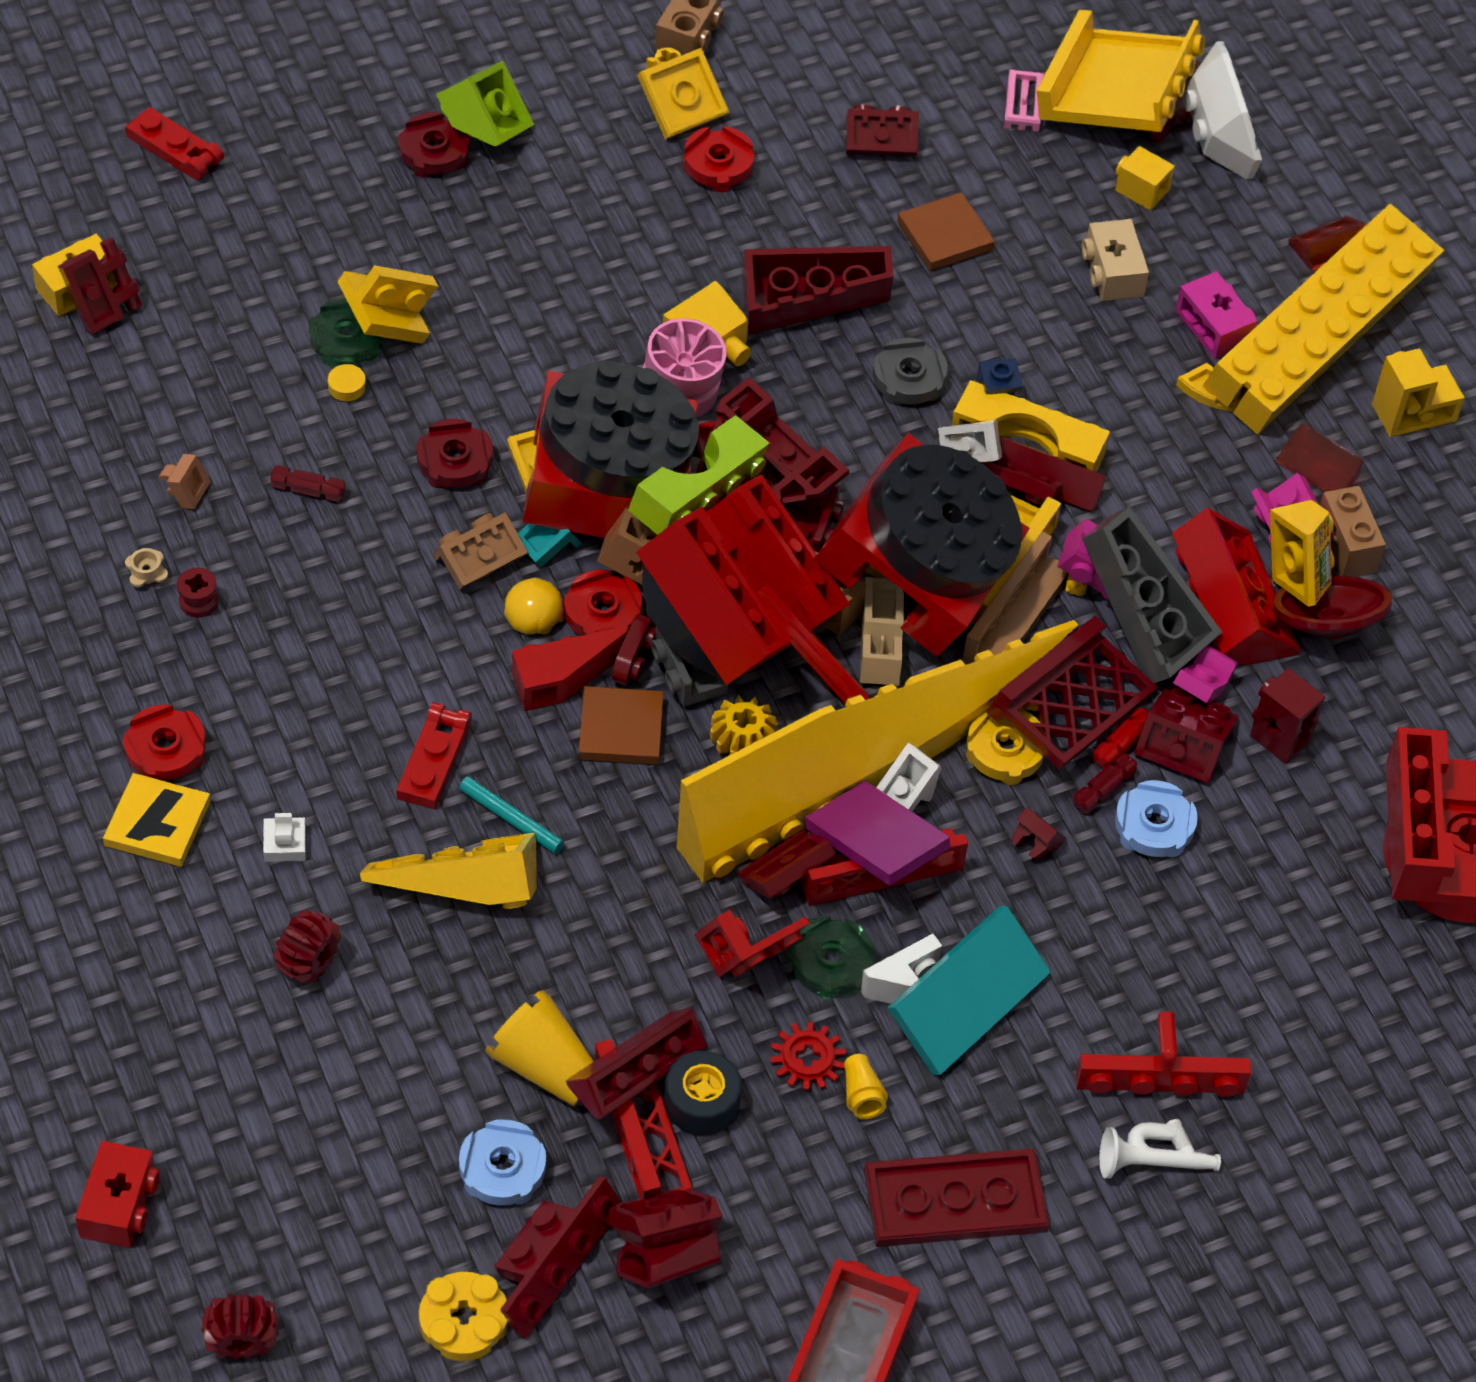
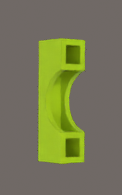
M735 415L711 432L702 455V460L708 469L707 471L697 474H683L664 467L660 468L637 485L628 511L658 535L676 520L700 507H703L705 511L711 509L724 494L728 495L739 487L746 478H755L766 465L764 457L770 443Z

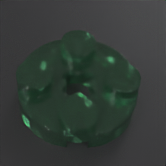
M346 298L325 303L320 307V313L315 318L312 316L309 321L310 344L325 365L357 364L363 361L374 360L380 354L379 348L383 343L384 337L363 333ZM343 328H349L350 332H354L350 335L341 334Z
M821 916L810 920V924L799 931L803 938L795 942L791 948L790 963L797 979L823 999H833L837 995L848 994L861 987L863 971L873 966V942L866 930L858 923L846 918L844 922L831 920V916ZM828 949L831 953L839 951L842 954L839 957V961L830 962L824 959V951Z

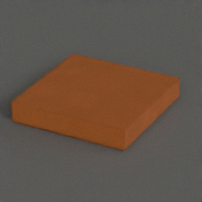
M962 192L898 213V224L929 271L994 250V239Z
M584 686L579 760L659 765L663 691Z

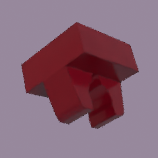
M1027 807L1017 818L1019 824L1012 837V842L1018 847H1021L1025 840L1035 837V846L1028 854L1034 860H1040L1053 849L1057 851L1066 840L1065 836Z

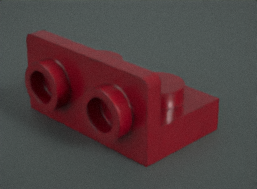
M865 104L856 105L854 109L848 108L845 118L846 154L917 156L918 111H910V108L905 106H893L889 110H875L874 106Z
M835 485L830 489L829 495L824 494L819 498L789 502L787 512L817 553L834 530L830 529L832 522H840L845 501L839 500L840 485Z

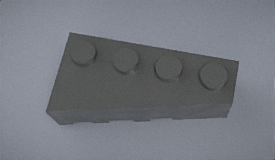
M1130 506L1108 516L1082 538L1142 673L1153 683L1170 678L1222 633L1216 622Z

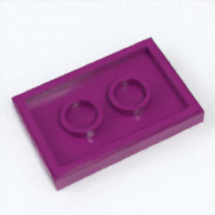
M867 781L860 783L805 817L806 829L817 836L829 840L832 847L889 886L950 848V837Z

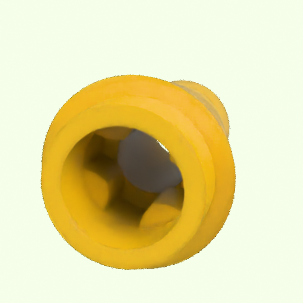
M855 1054L848 1057L844 1061L847 1108L859 1119H871L879 1116L886 1109L887 1091L871 1067L866 1055Z

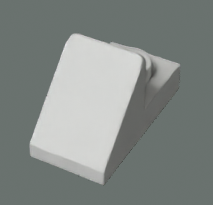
M997 419L938 428L940 445L966 451L979 462L996 461L1002 457Z
M907 743L876 788L913 812L920 800L930 802L941 766L914 745Z
M931 934L863 971L860 992L865 998L892 1004L940 960L941 943L934 934Z

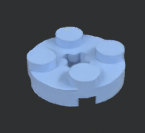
M1157 780L1139 783L1136 789L1128 793L1126 791L1120 797L1117 805L1115 826L1120 835V843L1127 850L1137 851L1147 856H1179L1183 852L1184 847L1191 842L1196 829L1197 810L1192 801L1189 804L1188 800L1182 796L1183 791L1173 784ZM1152 813L1160 814V820L1166 822L1154 824L1147 818H1151Z
M494 1120L486 1123L485 1128L478 1130L474 1135L471 1132L461 1146L459 1171L464 1182V1188L470 1196L489 1204L511 1205L527 1203L532 1198L533 1192L540 1187L546 1172V1151L542 1142L540 1144L539 1140L533 1136V1131L520 1122ZM501 1155L509 1156V1163L514 1165L505 1170H500L491 1164V1161H498Z

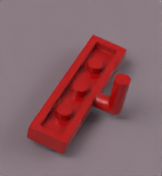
M1162 1012L1158 1014L1159 1056L1081 1054L1075 1074L1076 1089L1089 1090L1093 1093H1106L1116 1090L1131 1091L1135 1094H1149L1155 1091L1173 1092L1182 1096L1194 1093H1216L1219 1096L1229 1097L1245 1093L1251 1075L1250 1058L1177 1056L1175 1014L1172 1012Z

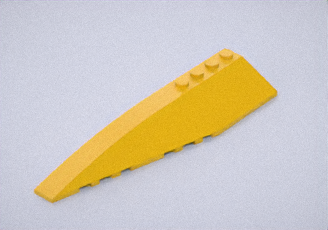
M1071 620L1035 633L1029 643L1024 644L1020 639L1009 642L1001 653L993 655L990 650L977 653L974 658L975 662L965 665L960 659L908 678L904 687L899 689L893 683L879 688L875 697L867 700L862 695L849 698L845 703L846 707L835 710L832 705L821 708L681 780L677 833L678 851L702 883L714 877L721 878L726 876L735 866L748 859L755 860L760 858L769 848L782 841H786L801 830H805V817L864 781L877 787L907 743H911L932 759L967 736L973 720L982 712L988 710L1000 689L1075 632L1079 625L1075 620Z

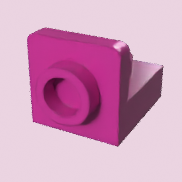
M1207 645L1198 653L1192 665L1180 669L1173 683L1208 703L1222 696L1238 664L1235 660Z

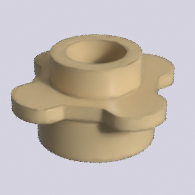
M142 548L128 556L125 560V566L131 572L130 584L134 587H142L144 584L164 582L168 578V571L162 566L163 554L150 548Z

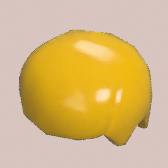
M540 578L522 580L508 592L505 598L504 615L516 631L526 635L535 633L549 634L556 623H563L565 620L564 599L557 588L549 581Z

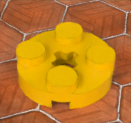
M985 710L970 725L967 736L966 757L984 775L1001 780L1006 785L1019 784L1022 778L1031 776L1040 768L1045 755L1005 717L997 723ZM1025 710L1020 711L1029 722L1040 723L1032 714ZM1008 739L1014 741L1012 749H1005L997 741L1006 742Z
M456 1272L432 1280L427 1286V1292L422 1298L419 1307L420 1330L428 1345L430 1342L434 1348L440 1350V1355L455 1361L476 1360L491 1352V1347L497 1344L500 1338L502 1340L508 1328V1321L500 1311L507 1300L503 1292L498 1288L497 1281L489 1275H480L473 1272ZM460 1308H468L469 1311H474L476 1316L469 1317V1324L463 1325L460 1324L459 1318L451 1317L452 1314L458 1312Z

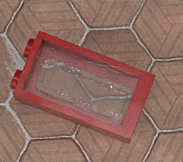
M836 1258L787 1382H888L914 1315L920 1289L912 1286L904 1278L898 1276L887 1277L871 1271L863 1263L857 1261L846 1262Z

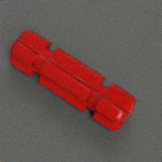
M1145 708L1137 709L1130 716L1131 720H1125L1106 738L1108 742H1102L1094 750L1093 761L1103 769L1108 765H1113L1112 761L1116 757L1126 753L1139 740L1148 711Z

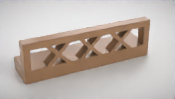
M1043 531L1040 533L967 635L963 655L965 665L975 662L974 658L977 653L990 650L995 655L1001 653L1009 642L1017 639L1024 642L1066 583L1069 573L1058 568L1059 560L1049 555L1051 535Z

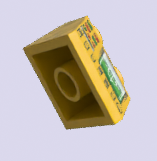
M1313 500L1270 509L1272 580L1308 607L1314 606L1332 584L1331 569L1334 567V556L1331 551L1330 533L1333 532V520L1330 512Z

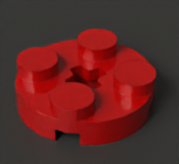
M722 126V131L711 132L710 127L702 128L694 132L685 143L683 169L695 181L710 186L714 191L720 193L727 192L732 186L746 180L752 173L755 156L753 144L744 133L731 127ZM723 154L725 159H715L712 155L719 157Z
M592 570L581 574L571 583V589L567 592V595L565 594V619L572 630L580 635L595 633L604 628L627 626L629 630L635 616L642 612V595L635 582L624 575L623 579L618 576H612L610 570ZM603 601L605 605L612 604L613 606L608 610L597 609V602Z
M155 705L142 710L130 721L131 727L124 734L123 744L128 763L136 772L143 776L162 781L182 777L200 767L205 759L204 752L206 747L205 731L200 719L189 710L185 709L186 713L173 710V705ZM161 737H165L168 741L175 740L169 747H158V739Z

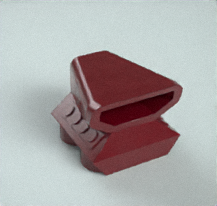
M688 1188L662 1192L649 1199L626 1201L610 1208L607 1224L626 1241V1244L617 1254V1275L649 1288L720 1263L721 1257L716 1230L723 1215L716 1198Z

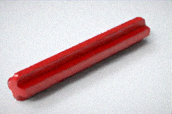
M767 584L756 592L765 608L767 609L771 606L793 639L790 643L844 703H846L847 699L862 695L865 700L870 699L869 694L770 585Z

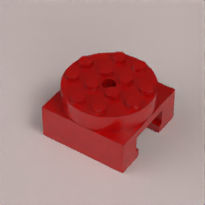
M1398 727L1386 760L1388 822L1383 835V856L1391 875L1392 899L1413 901L1421 908L1440 918L1464 923H1476V761L1449 759L1446 730Z

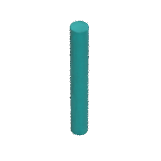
M469 776L461 782L460 791L524 834L535 833L536 842L552 853L558 854L565 843L564 840Z

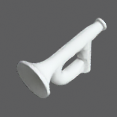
M1179 1119L1171 1120L1167 1124L1139 1123L1129 1132L1127 1142L1120 1138L1114 1127H1107L1103 1133L1100 1145V1171L1105 1179H1111L1119 1169L1131 1164L1186 1169H1213L1214 1171H1219L1221 1166L1219 1154L1213 1156L1195 1152ZM1145 1140L1172 1141L1175 1150L1151 1148L1145 1144Z

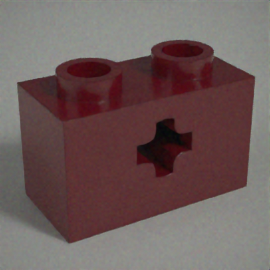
M1289 668L1277 679L1273 676L1270 677L1260 688L1258 695L1261 699L1252 714L1254 722L1250 737L1285 764L1311 742L1325 700L1323 694Z

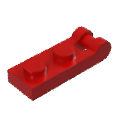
M148 107L125 126L128 138L195 180L202 178L207 173V168L210 165L216 166L224 159V152L216 143L210 142L208 144L151 107Z
M432 702L425 725L397 787L398 800L436 809L470 728L472 712L462 709L454 712L447 710L444 704ZM441 724L453 727L451 733L439 731Z

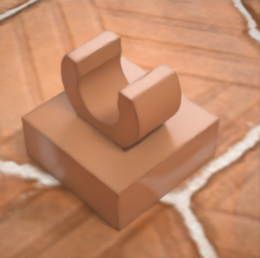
M183 454L176 466L166 465L159 475L160 480H167L169 485L166 490L167 493L174 495L181 508L195 509L211 482L197 455Z

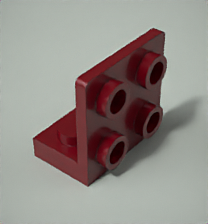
M1165 688L1148 712L1134 754L1209 783L1223 745L1235 727L1239 716L1232 713L1227 706L1221 703H1206L1194 698V695L1182 688Z

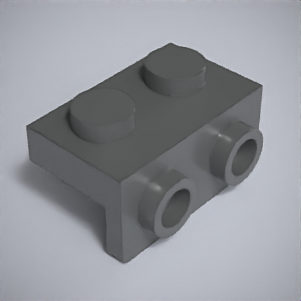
M656 626L655 640L651 641V650L655 661L663 663L666 669L665 678L668 688L672 694H678L683 707L728 694V685L725 684L722 678L707 674L688 663L685 659L674 655L669 647V643Z

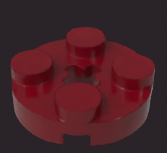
M429 112L419 114L406 122V129L402 133L400 131L398 136L399 154L404 163L411 167L413 173L418 177L424 178L432 174L448 173L455 169L464 168L467 165L470 151V135L452 127L449 120L444 119L443 113ZM435 140L440 145L430 146L429 141Z
M446 419L436 422L429 427V433L424 435L423 438L421 436L417 442V464L432 487H466L472 484H480L487 479L488 471L493 462L492 440L485 430L482 429L481 433L478 429L473 428L472 422L464 419ZM452 449H457L459 454H463L459 457L448 456Z

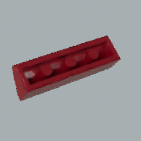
M693 1008L667 1013L566 1080L567 1086L596 1119L603 1118L668 1074L671 1065L681 1056L694 1051H702L707 1047Z

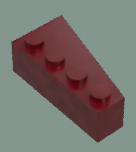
M891 246L744 249L742 278L745 316L748 320L747 335L890 301L894 278Z

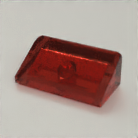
M1344 216L1288 239V243L1310 270L1315 271L1322 267L1367 224L1349 216Z
M1302 423L1296 428L1276 459L1277 463L1294 473H1300L1307 481L1325 492L1350 487L1359 477L1363 465V460Z

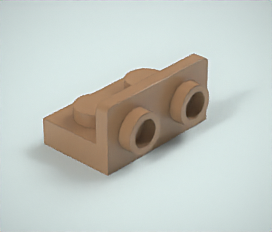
M506 512L495 518L491 513H488L471 523L472 530L462 535L459 530H455L438 540L440 546L432 555L435 561L443 560L459 590L524 557L528 553Z

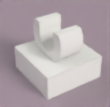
M275 813V818L264 819V862L306 861L305 817L292 818V813Z

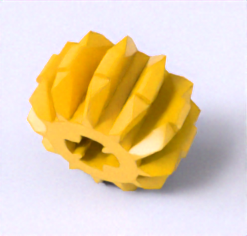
M738 695L735 699V704L724 700L720 710L714 711L711 718L710 739H712V743H716L718 755L726 753L731 755L776 732L778 722L776 717L771 715L769 704L758 706L756 696L750 702H744L740 695Z

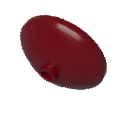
M1331 576L1332 584L1314 606L1308 607L1284 588L1280 589L1273 599L1274 612L1284 623L1307 634L1326 639H1339L1361 632L1380 622L1389 613L1392 606L1391 594L1384 586L1368 579L1351 576Z

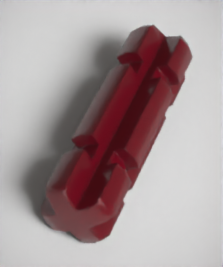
M280 465L274 466L270 480L271 486L274 488L286 490L287 487H291L292 492L318 498L326 495L325 499L336 502L342 501L346 484L342 479L330 477L329 480H325L326 476L298 469L290 472L291 468Z
M1126 753L1120 754L1112 761L1114 765L1106 766L1087 783L1088 787L1084 786L1074 794L1072 801L1074 807L1078 808L1083 814L1090 813L1098 806L1096 802H1102L1123 784L1121 780L1126 781L1136 773L1137 762Z

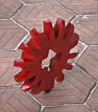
M807 1022V1029L800 1031L797 1023L791 1025L793 1035L789 1036L784 1031L778 1033L784 1044L772 1042L771 1049L781 1056L770 1057V1062L775 1065H784L775 1071L778 1077L792 1074L787 1082L788 1086L792 1087L799 1078H802L803 1090L808 1091L810 1080L814 1079L817 1086L823 1089L826 1085L822 1076L834 1082L838 1079L839 1076L831 1069H844V1062L837 1061L836 1058L846 1055L845 1048L834 1049V1046L841 1039L838 1035L831 1039L825 1037L829 1030L828 1027L823 1025L820 1032L813 1031V1022ZM809 1048L812 1049L814 1056L820 1057V1060H813L812 1066H804L803 1059L796 1058V1055H802L804 1049Z

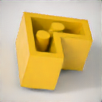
M1419 348L1406 352L1399 351L1386 356L1372 406L1389 437L1456 422L1465 397L1448 367L1442 365L1431 368Z

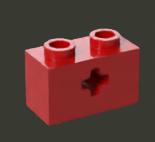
M101 1140L75 1217L80 1238L131 1248L135 1234H141L146 1225L148 1208L144 1206L148 1194L154 1195L159 1185L160 1169L155 1168L153 1151Z

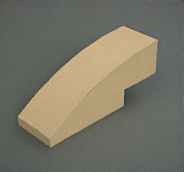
M865 577L866 590L862 619L860 683L882 685L893 683V685L899 686L903 630L900 627L904 623V591L889 579Z

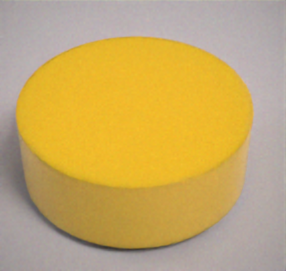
M343 364L330 371L328 375V390L335 399L346 402L354 401L365 392V374L359 367Z

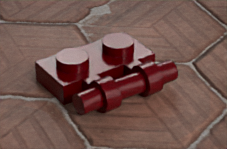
M107 238L100 242L105 254L100 260L96 252L89 249L57 266L86 331L91 334L124 317L118 305L121 302L125 301L129 310H135L142 306L138 292H140L136 279L130 277L125 265L127 258L124 251L118 249L114 238ZM111 271L117 282L114 289H111L106 274Z

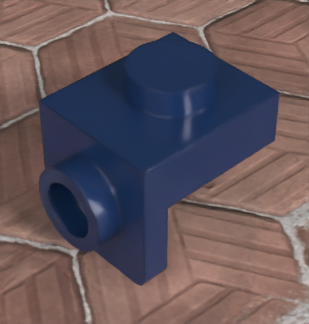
M1016 358L979 361L976 382L983 384L986 394L1007 393L1014 396L1015 392L1022 390L1023 384Z

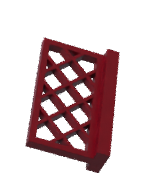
M1096 616L1000 689L986 711L997 723L1005 717L1060 770L1153 695L1158 688L1102 635L1106 625ZM1099 650L1110 661V667L1095 665L1093 653ZM1069 672L1086 674L1087 685L1071 683ZM1095 675L1112 678L1113 689L1097 687ZM1121 679L1132 681L1141 691L1139 693L1122 691ZM1046 690L1063 692L1064 704L1047 702ZM1072 694L1089 696L1090 708L1073 706ZM1098 698L1115 700L1116 712L1099 710ZM1022 709L1039 711L1040 723L1029 722L1020 711ZM1048 713L1065 715L1066 727L1049 725ZM1074 717L1091 719L1092 731L1076 729ZM1051 736L1068 738L1069 750L1063 754L1051 743Z

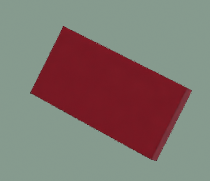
M1035 1148L865 1162L864 1175L876 1247L1046 1233L1048 1231L1049 1222Z

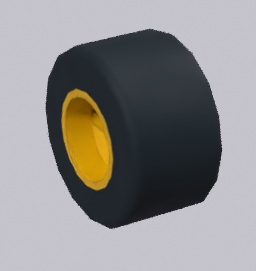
M694 1051L681 1056L671 1065L665 1078L664 1093L665 1109L671 1122L682 1131L693 1135H713L725 1130L735 1121L741 1104L742 1083L736 1066L730 1060L712 1051Z

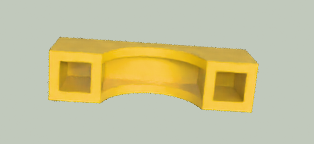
M972 380L968 383L953 413L952 425L973 424L997 419L999 436L1030 439L1044 447L1050 455L1096 472L1106 454L1110 431L1100 428L1095 424L1086 423L1067 416L1062 412L1029 402L1024 398H1018L1007 393L988 395L985 393L983 384Z

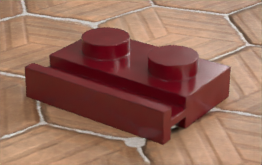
M801 830L737 873L745 887L750 885L752 890L768 898L776 897L789 891L793 882L804 875H808V870L824 867L825 861L836 855L829 840L813 833L807 834L806 830Z

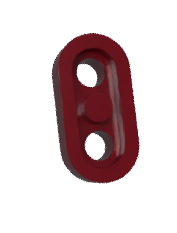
M641 614L635 616L615 660L612 671L613 682L629 686L632 679L639 680L645 664V658L642 657L646 649L651 650V641L655 640L656 627H653L654 623L648 616Z

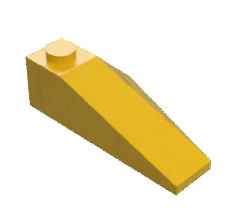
M535 833L482 840L481 846L475 847L472 851L465 852L464 849L458 846L447 847L443 851L432 854V859L425 860L424 854H413L368 863L360 872L361 881L487 905L502 903L504 909L518 908L526 905L527 900H531L537 890Z

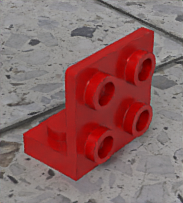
M728 910L714 918L695 933L694 936L718 978L730 971L736 978L769 957L770 959L791 947L790 945L802 939L803 937L799 931L809 925L810 922L805 916L751 946L748 941L749 933L745 924L740 918L734 917L731 910Z

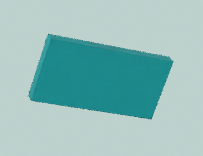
M999 906L888 1006L887 1009L932 1075H941L1048 976L1051 971L1008 906Z

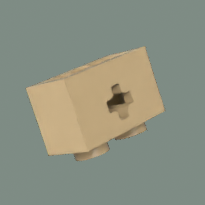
M1132 219L1089 223L1087 238L1082 240V255L1084 260H1089L1091 284L1093 287H1098L1101 300L1110 301L1144 297L1149 271Z

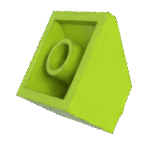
M503 60L436 94L441 110L448 118L452 127L492 146H498L535 125Z

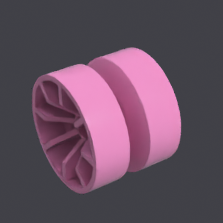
M685 318L669 320L659 325L651 333L643 368H650L656 371L658 375L676 386L686 398L698 400L696 411L698 418L706 414L716 402L726 360V346L721 336L712 327L703 322Z

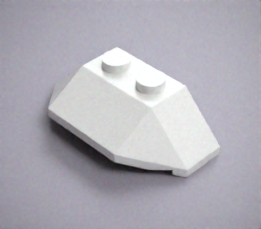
M1223 41L1216 42L1193 75L1187 90L1184 91V107L1187 112L1190 111L1193 135L1196 141H1200L1203 154L1246 180L1253 179L1262 161V157L1255 142L1252 123L1229 53Z

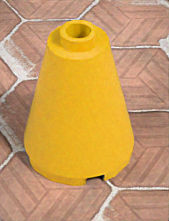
M541 990L535 994L540 1001L533 1007L525 1002L494 1035L493 1039L499 1043L497 1047L487 1045L485 1052L495 1061L575 1107L581 1101L569 1089L566 1080L594 1061L551 996L545 990Z

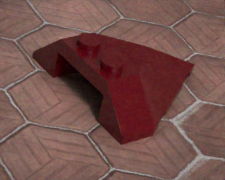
M750 377L720 399L713 431L736 415L770 443L764 457L766 465L757 476L761 474L764 476L782 504L822 497L850 474L849 469L824 446L816 452L777 416L774 399ZM702 457L697 469V473H702L708 470L704 461L702 460ZM750 477L746 478L744 481H742V483L740 484V486H741L742 484H744V483H746V482L752 480V478H750ZM724 494L722 497H720L715 503V505L719 503L721 500H723L727 495Z

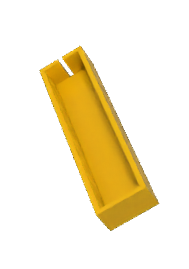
M1390 203L1217 362L1203 387L1228 408L1245 385L1248 390L1233 414L1258 435L1430 272L1444 252V249Z

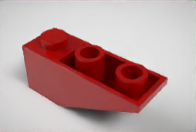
M628 627L604 628L595 633L577 637L567 636L558 641L540 645L531 644L521 649L513 650L512 675L524 711L563 703L613 665L629 631Z

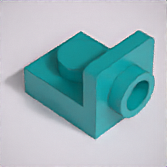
M528 523L518 532L528 554L540 567L544 566L569 542L576 548L583 544L574 534L575 532H570L569 529L560 530Z

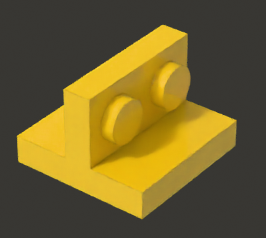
M374 265L368 275L344 271L337 281L364 334L423 344L430 335L419 312L438 288L433 276Z

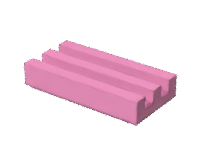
M1009 70L1004 128L1011 129V125L1016 124L1018 125V130H1025V126H1032V131L1039 132L1040 119L1036 90L1044 77V73ZM1016 79L1022 80L1019 115L1013 114ZM1029 80L1036 81L1033 116H1026Z

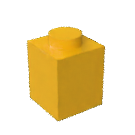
M1139 146L1129 157L1124 156L1118 163L1115 174L1118 175L1115 191L1151 211L1169 192L1175 166Z

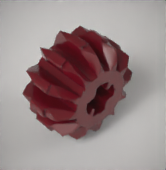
M304 909L297 916H293L290 919L286 929H282L283 934L276 941L278 948L274 952L273 959L276 961V968L281 970L287 977L311 984L318 976L321 977L329 964H332V958L338 952L337 944L341 940V933H339V925L334 923L330 917Z
M246 1292L236 1296L228 1293L225 1299H212L211 1305L204 1308V1316L202 1317V1332L206 1350L216 1352L217 1357L220 1358L233 1357L235 1361L243 1357L251 1360L255 1354H267L269 1348L276 1345V1337L279 1334V1321H277L274 1303L264 1301L262 1295L247 1296Z

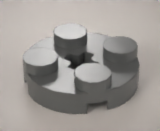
M899 338L884 345V350L879 355L877 353L874 358L872 376L876 387L883 393L884 400L889 404H920L940 398L946 383L948 365L943 353L936 347L934 352L931 348L925 347V341ZM911 367L913 372L918 373L913 375L904 373V368Z

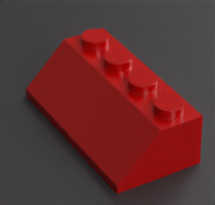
M1207 507L1172 532L1178 546L1175 550L1179 560L1186 566L1190 578H1188L1190 588L1199 597L1201 604L1222 631L1213 640L1216 650L1243 666L1296 656L1301 652L1292 628L1284 623L1274 612L1273 599L1276 591L1249 530Z

